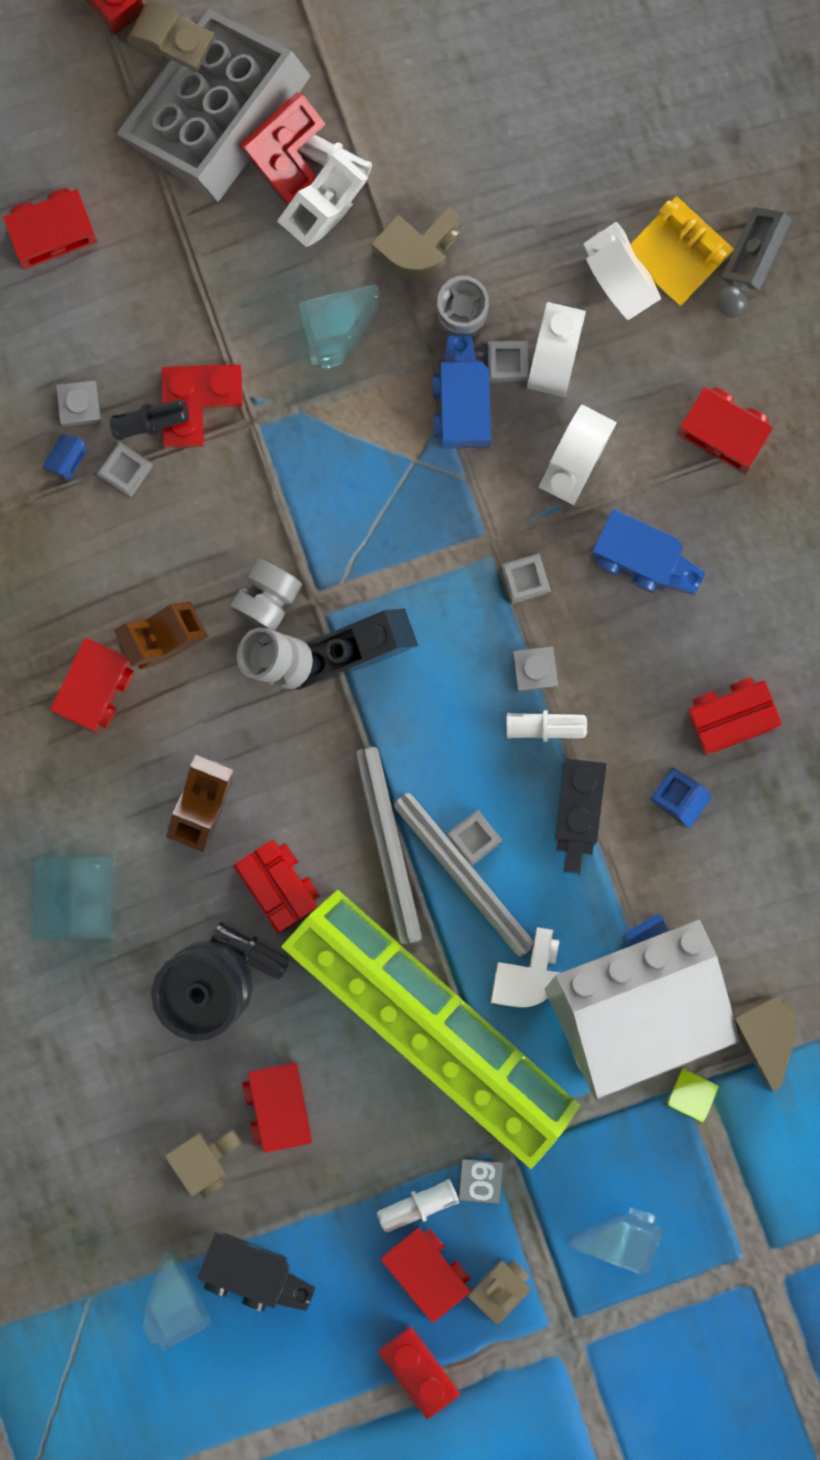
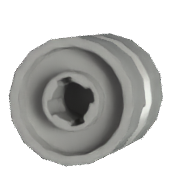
M458 276L449 279L441 287L437 298V320L440 328L447 335L469 334L473 337L483 329L487 321L489 296L486 288L478 280L469 276Z
M257 559L247 576L249 586L247 588H240L230 605V609L260 628L276 631L285 616L282 607L285 604H292L302 587V583L277 566L262 559Z
M258 627L250 630L242 638L238 646V667L242 674L250 679L283 689H294L299 687L311 672L312 653L307 643L301 639L283 635L268 628Z

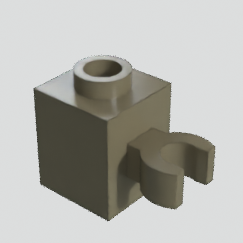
M232 1130L209 1145L200 1132L165 1155L191 1197L200 1192L205 1199L224 1186L220 1178L228 1172L219 1159L237 1148L242 1142L235 1131Z
M500 1259L470 1290L471 1292L468 1294V1297L495 1324L499 1325L532 1290L526 1283L531 1276L514 1259L508 1265Z

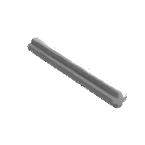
M368 747L357 751L355 757L398 942L405 945L421 940L422 935L379 751L376 747Z
M406 793L394 803L395 810L518 957L524 956L534 947V941L413 795Z

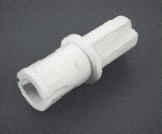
M316 135L312 136L297 150L298 153L323 166L326 165L332 155L340 152L367 177L372 168L371 162L365 161L344 150L341 143L337 142L334 145Z
M544 710L543 714L507 713V739L543 738V742H548V738H584L587 734V718L585 715L548 714V710Z
M447 1179L417 1194L415 1191L410 1192L411 1197L379 1210L377 1217L382 1229L385 1232H391L419 1219L425 1222L427 1221V1216L444 1208L459 1204V1199L450 1179Z

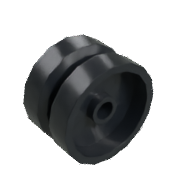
M215 941L194 942L170 958L156 974L151 990L153 1010L161 1024L175 1036L190 1041L210 1040L225 1032L249 1005L253 990L251 972L243 958L229 946Z

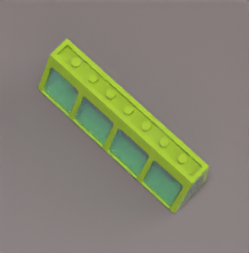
M336 890L314 910L281 946L284 951L372 1027L528 1168L532 1169L558 1140L581 1105L339 890Z

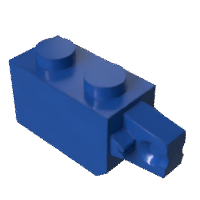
M448 335L445 361L440 364V374H433V398H441V414H434V438H442V449L490 448L489 369L481 361L476 362L472 335Z
M614 508L591 554V558L597 560L595 566L615 576L620 571L633 577V585L650 593H653L655 588L663 591L667 587L695 595L705 575V571L681 556L683 549L679 539Z

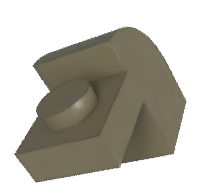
M150 1L146 2L127 37V42L130 48L162 64L169 58L197 72L215 39V35L213 32L179 16L178 10Z
M448 207L430 228L421 235L402 217L397 215L372 243V254L391 271L402 277L421 279L432 276L445 267L446 256L439 249L448 250L458 239L461 232L457 229L460 227L461 217Z

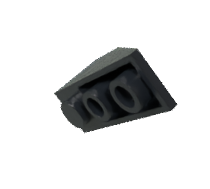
M406 609L380 611L308 642L307 645L311 650L313 659L311 672L307 679L296 689L301 690L417 647L418 643Z

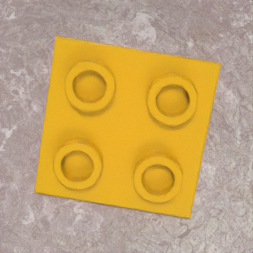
M676 196L672 201L669 200L659 210L660 214L630 245L635 256L651 274L654 283L681 307L734 251V248Z

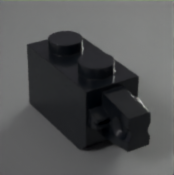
M566 758L564 761L555 830L556 850L566 851L563 873L580 875L583 854L593 855V849L598 839L607 763Z
M219 1230L214 1234L197 1278L205 1281L203 1289L223 1297L227 1296L228 1291L243 1296L242 1304L262 1312L265 1311L266 1306L275 1308L276 1304L307 1311L315 1291V1286L289 1272L290 1265L286 1256Z

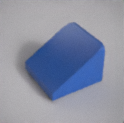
M66 434L61 435L45 461L44 469L66 482L70 481L88 451L84 441L78 437Z
M672 767L650 798V801L683 825L691 827L712 796L703 785Z
M656 914L624 933L625 936L623 938L630 947L666 933L668 929L661 914Z

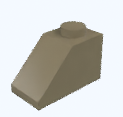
M775 996L734 1017L739 1036L768 1091L773 1092L781 1088L797 1036V1030L793 1024L799 1021L789 1001L781 1002L779 996Z

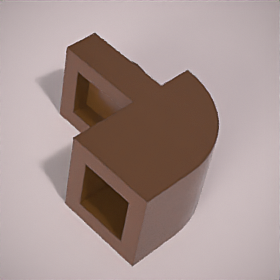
M190 601L170 604L148 619L126 622L114 630L119 640L121 653L129 660L131 666L138 665L140 670L164 662L208 637Z
M195 755L189 768L184 790L172 813L166 835L167 838L204 852L232 784L230 780L233 769L225 767L217 761Z

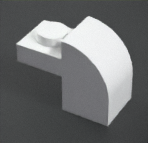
M338 152L332 155L310 186L298 191L277 222L303 245L308 247L322 239L344 217L353 205L351 203L368 180V177Z
M617 222L600 231L584 243L589 255L586 260L607 296L627 320L661 299L651 274L635 256L625 231Z
M550 302L546 303L527 389L561 397L566 396L586 311Z
M581 404L564 433L539 488L575 505L617 422Z
M538 927L535 929L534 947L532 948L529 967L497 963L491 1004L527 1008L548 999L544 989L555 975L560 974L547 971L548 963H556L559 940L552 939L553 930Z

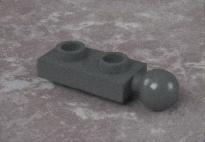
M758 207L753 208L722 276L731 285L722 289L717 296V308L724 316L735 318L746 311L748 307L747 288L760 291L792 221L784 212Z

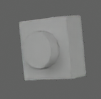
M96 381L56 385L62 427L102 423Z
M553 646L513 651L518 692L558 688Z

